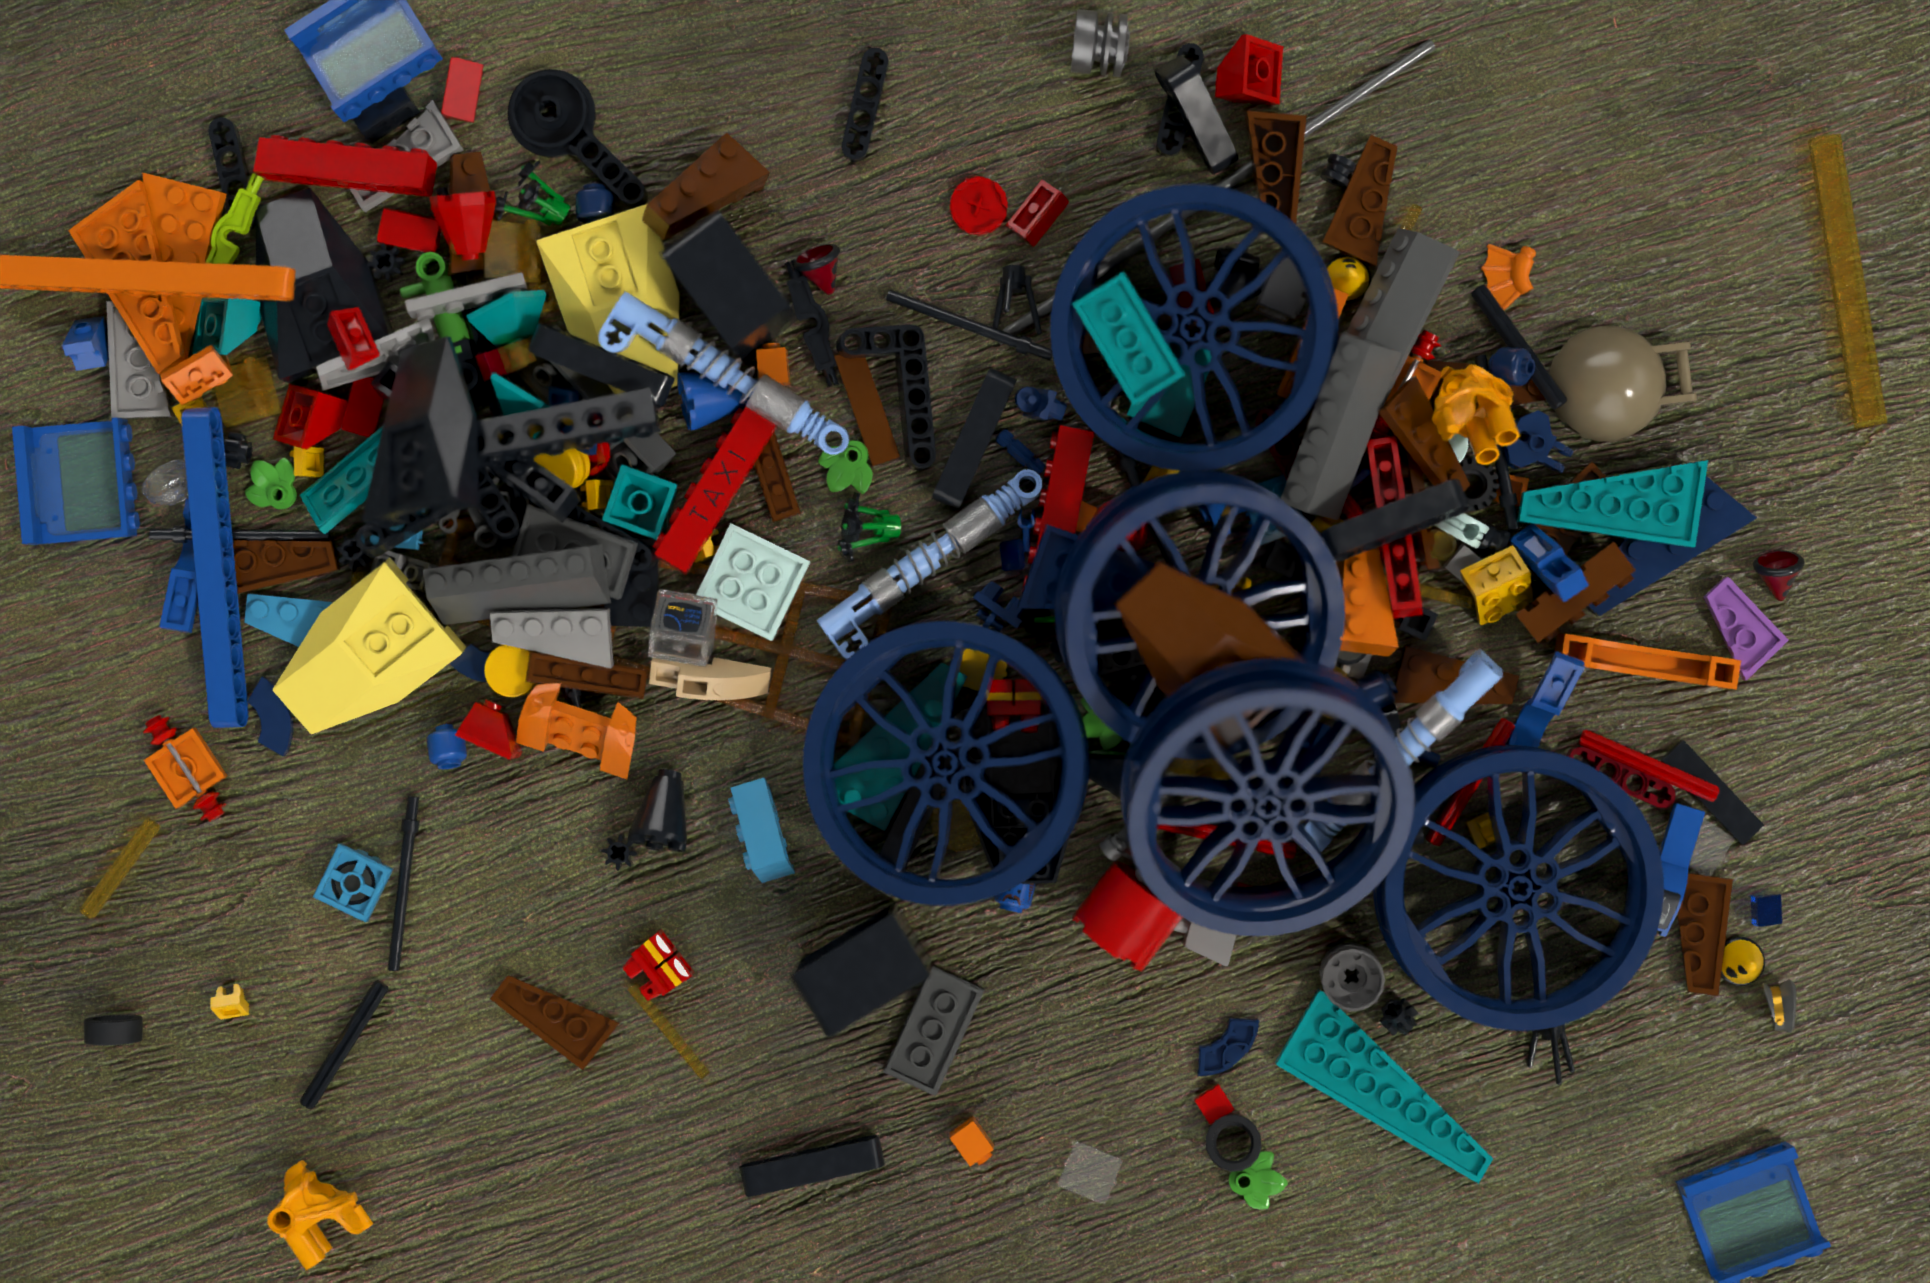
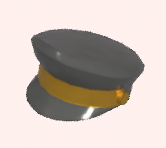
M1788 979L1779 986L1769 987L1763 982L1762 986L1770 1009L1774 1031L1784 1030L1791 1033L1795 1027L1796 986L1794 982Z

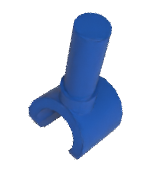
M1022 509L1018 515L1017 522L1022 528L1024 552L1030 551V533L1036 518L1034 509H1032L1031 519L1027 520L1022 517Z

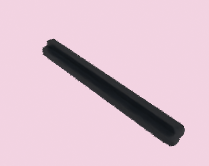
M1485 284L1477 287L1471 293L1472 297L1508 347L1527 349L1535 362V372L1530 378L1551 408L1557 409L1564 405L1567 401L1566 396Z
M379 980L373 982L301 1097V1105L308 1109H313L317 1105L389 990L385 983Z

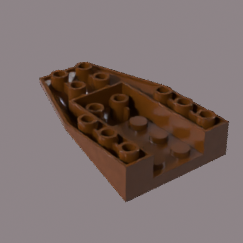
M1161 562L1116 602V606L1153 679L1168 697L1197 677L1227 665L1258 659H1289L1306 662L1245 601ZM1275 707L1259 708L1243 713L1252 728ZM1235 715L1209 726L1218 742L1226 750L1244 735Z

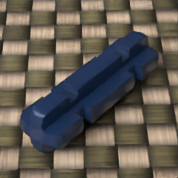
M1007 429L1002 430L996 437V442L1003 448L1006 447L1008 449L1007 452L1022 466L1026 465L1028 467L1027 470H1033L1040 475L1046 465L1039 458H1034L1035 454L1018 439L1015 440L1013 438L1014 435Z

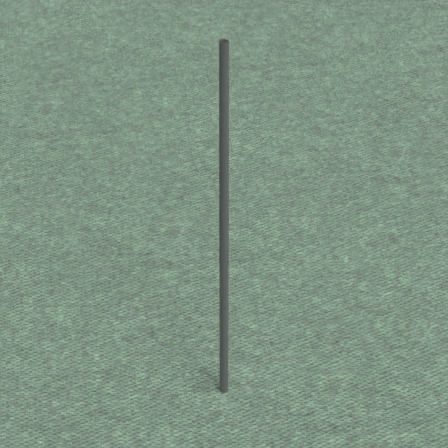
M1428 39L1308 121L1305 128V138L1435 50L1434 43ZM1248 162L1214 186L1231 189L1253 174L1252 162ZM1199 210L1183 211V220ZM1170 215L1150 229L1153 241L1175 227L1173 215ZM1142 236L1101 262L1097 279L1143 249L1145 246ZM1054 295L1037 306L1039 319L1052 311ZM1031 311L1002 331L1017 335L1033 324Z

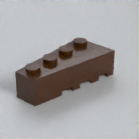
M1246 111L1244 115L1257 199L1273 206L1296 224L1307 116Z
M726 132L647 204L642 221L660 238L665 240L696 224V221L711 215L717 209L719 210L730 203L734 204L742 200L745 195L763 189L770 172Z
M1614 542L1580 566L1588 582V587L1565 602L1549 589L1527 607L1516 613L1537 642L1544 638L1548 643L1561 633L1558 627L1569 621L1572 625L1586 615L1583 609L1593 603L1597 607L1610 597L1607 591L1615 585L1621 589L1634 579L1631 574L1636 571Z

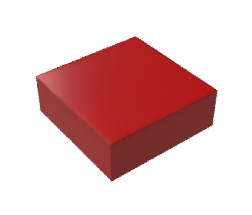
M1219 1084L1194 1098V1101L1210 1125L1217 1119L1235 1110Z

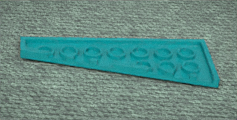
M1320 989L1316 991L1275 1064L1479 1184L1493 1158L1344 1011L1333 1004Z

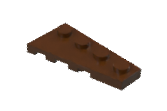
M1410 454L1403 455V461H1400L1402 478L1406 480L1407 490H1404L1405 497L1425 490L1421 468ZM1430 528L1411 534L1414 538V555L1418 571L1440 568L1438 558L1432 559L1431 556L1435 540Z
M233 541L238 594L340 570L333 542Z
M1404 646L1394 683L1398 690V693L1395 694L1394 703H1427L1438 691H1445L1459 677L1460 668L1465 661ZM1503 672L1502 678L1474 704H1512L1519 676Z

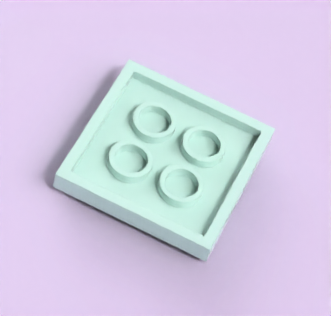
M730 523L693 602L712 605V613L773 641L811 562Z

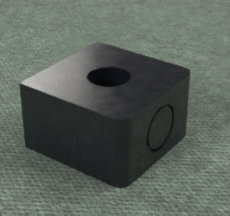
M718 209L660 252V255L730 348L741 358L742 362L753 355L757 349H761L763 344L769 343L798 321L788 301Z
M894 902L797 962L789 977L825 1036L830 1038L929 978L933 961L897 902Z

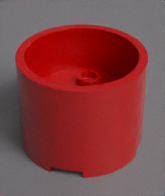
M1116 860L1112 862L1074 913L1072 920L1076 923L1081 921L1085 925L1082 931L1115 958L1119 957L1124 961L1128 958L1132 961L1130 966L1133 969L1143 971L1183 917L1166 906L1148 886L1142 885L1135 876L1136 870Z

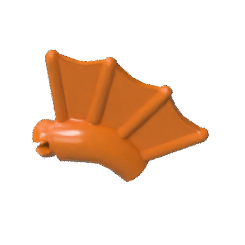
M1488 244V257L1481 270L1487 278L1488 289L1505 311L1520 295L1534 288L1530 282L1529 274L1534 264L1533 258L1536 256V251L1531 247L1523 246L1520 249V253H1513Z

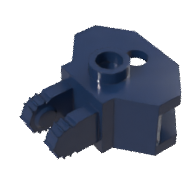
M1537 410L1514 420L1518 432L1523 436V441L1518 438L1513 444L1504 446L1508 467L1516 470L1533 463L1535 465L1542 464L1556 472L1562 473L1565 467L1560 462L1547 457L1548 453L1553 449L1563 456L1571 457L1574 451L1556 440L1557 437L1552 435L1549 416Z

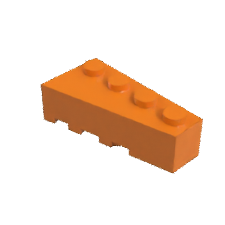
M1377 547L1346 560L1336 562L1345 602V623L1343 637H1340V640H1342L1340 651L1389 657L1398 648V641L1380 550Z

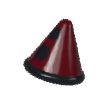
M835 244L813 247L800 254L795 259L793 266L825 294L831 295L835 291L840 248Z
M1771 551L1758 556L1753 562V568L1760 575L1775 599L1783 601L1787 597L1800 570L1804 567L1805 561L1801 555L1795 552Z

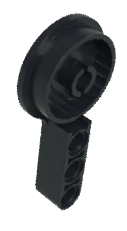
M547 69L527 76L517 85L509 101L508 121L513 135L525 149L535 155L547 158L575 156L626 206L633 209L646 204L648 201V191L642 182L594 136L593 130L596 121L595 103L590 91L581 80L562 70ZM549 105H555L557 107V117H544V109ZM590 146H597L599 149L597 156L592 159L585 158L586 149ZM613 166L618 167L620 170L619 175L615 179H607L605 176L607 169ZM631 187H638L641 191L639 197L635 200H628L626 197L627 191Z

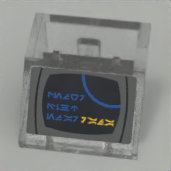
M659 589L650 628L648 657L706 667L714 649L718 599Z

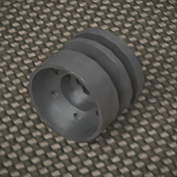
M1077 9L1071 72L1090 74L1094 61L1100 62L1102 76H1106L1108 63H1114L1113 77H1121L1129 49L1130 31L1127 22L1128 14H1120L1118 27H1113V13L1108 12L1103 26L1098 25L1097 11Z
M1352 942L1338 944L1329 950L1321 961L1319 972L1325 994L1333 1004L1344 1010L1358 1011L1367 1009L1377 1002L1384 989L1385 977L1379 960L1370 949L1362 944ZM1356 968L1357 978L1353 979L1350 977L1346 980L1347 976L1344 971L1346 969L1353 971Z

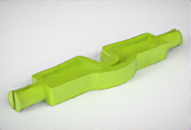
M252 173L246 189L239 188L228 214L224 215L213 229L211 235L212 249L205 263L233 264L240 251L237 245L227 240V235L232 231L242 235H246L249 232L255 211L261 200L257 196V192L264 178Z

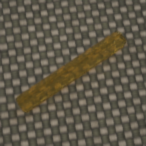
M146 819L80 908V912L90 919L96 917L159 831L160 825L152 819Z

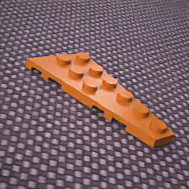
M143 173V183L162 261L205 263L212 249L211 235L216 223L221 219L227 194ZM171 296L185 356L188 359L202 297Z
M140 180L134 182L68 230L85 258L162 261L144 183ZM107 293L157 374L164 373L186 359L171 296Z

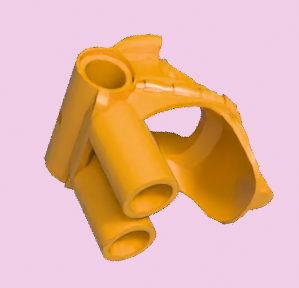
M1470 364L1465 369L1458 370L1446 366L1441 372V378L1444 381L1439 395L1435 399L1436 409L1432 416L1433 423L1437 425V431L1444 441L1451 439L1455 433L1469 439L1477 463L1482 465L1491 464L1499 457L1496 443L1501 446L1513 444L1519 438V432L1510 410L1513 391L1505 381L1493 376L1480 366Z
M301 1160L286 1171L284 1176L285 1187L283 1188L285 1191L284 1198L270 1212L268 1226L273 1232L280 1234V1237L285 1239L304 1269L308 1270L326 1257L325 1254L333 1248L317 1225V1222L324 1219H334L354 1235L362 1233L374 1223L361 1204H356L358 1201L356 1192L348 1193L347 1191L336 1189L331 1184L320 1182L317 1179L316 1173L309 1171L305 1167L307 1163Z

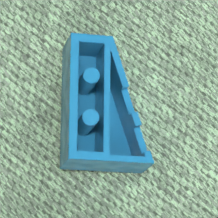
M761 778L731 787L733 797L728 798L732 814H737L740 824L736 825V831L739 841H745L747 852L743 853V858L747 870L752 869L762 883L796 873L793 864L791 865L786 850L788 846L786 839L782 835L779 824L780 819L766 779Z

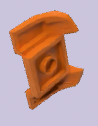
M561 683L536 685L524 703L518 722L516 743L544 752L549 743L559 749H567L580 753L590 759L601 760L600 771L628 779L635 739L636 717L619 702H617L612 717L608 718L557 701Z

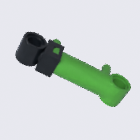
M434 252L422 254L416 262V271L421 277L422 282L400 288L401 297L406 299L426 293L427 296L455 289L451 276H448V261ZM432 262H438L440 266L438 273L429 276L427 273L428 266ZM462 311L452 314L443 313L435 315L433 319L439 339L446 336L452 339L462 373L471 371L473 374L472 382L467 385L469 394L476 393L482 388L483 382L479 368L472 364L477 362Z

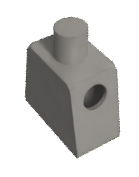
M1182 918L1174 931L1185 933L1182 942L1183 946L1228 967L1237 935L1214 931Z

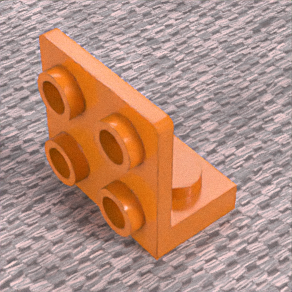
M212 345L160 374L161 381L181 405L199 399L203 393L215 386L223 385L233 376L228 355H219Z

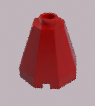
M495 191L431 196L432 212L453 255H461V261L479 259V253L486 252L496 205Z

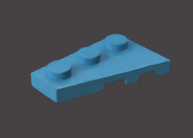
M247 594L244 623L299 647L319 614L333 602Z

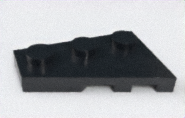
M638 538L652 548L656 542L655 539ZM646 551L643 553L635 552V556L640 559L638 564L647 562V558L644 556ZM658 558L654 567L648 571H638L631 568L622 598L617 600L610 597L611 603L605 604L604 608H609L611 626L655 627L659 597Z

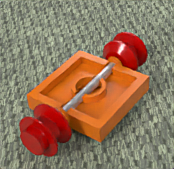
M1423 330L1418 335V341L1411 349V352L1415 355L1407 357L1385 404L1408 379L1414 376L1417 377L1428 401H1430L1442 378L1441 372L1424 364L1423 359H1435L1431 352L1434 347H1441L1437 343L1439 337L1426 330ZM1378 414L1370 436L1374 439L1390 437L1388 432L1391 428L1380 414Z
M161 715L155 716L145 723L147 728L143 733H151L154 738L150 744H162L163 748L144 759V762L175 809L181 808L197 797L193 809L202 810L204 814L200 818L201 821L207 818L211 822L225 813L223 808L227 804L218 803L216 798L220 794L219 792L208 793L207 790L228 777L197 728L188 730L174 740L173 737L177 728H169L166 724L170 717L162 718Z

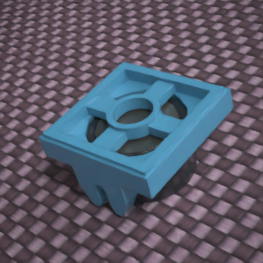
M340 843L313 897L366 923L369 921L394 868L381 863V859L376 856H369L366 851L354 850Z

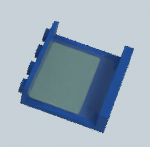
M329 0L284 29L289 39L300 50L331 101L332 110L343 122L356 118L364 109L374 103L381 102L389 93L407 85L411 79L423 71L432 69L437 62L443 59L407 0Z
M116 417L112 418V421L33 428L28 426L12 427L22 544L40 545L137 536L140 518L139 514L135 512L134 500L137 499V487L132 481L135 460L133 454L130 453L129 442L132 441V429L127 424V420Z
M1786 1141L1676 1181L1710 1277L1715 1283H1740L1741 1279L1749 1276L1753 1278L1761 1277L1767 1274L1771 1268L1791 1266L1796 1262V1259L1804 1256H1818L1823 1253V1249L1831 1247L1830 1242L1821 1236L1794 1163V1159L1798 1158L1795 1147Z

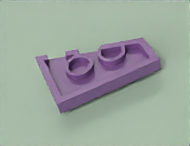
M1728 576L1719 581L1704 596L1732 659L1741 660L1739 674L1743 681H1747L1788 641L1782 632Z

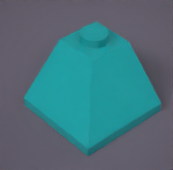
M544 290L511 292L466 316L468 321L496 347L510 345L511 349H515L526 344L525 339L534 334L545 302L546 293Z
M202 297L196 321L192 353L196 354L212 345L219 355L229 354L257 331V326L261 320V302L248 299H208Z
M494 372L490 377L504 416L550 407ZM542 431L536 432L532 438L537 440Z
M621 464L602 520L657 540L662 532L665 534L673 511L678 484Z

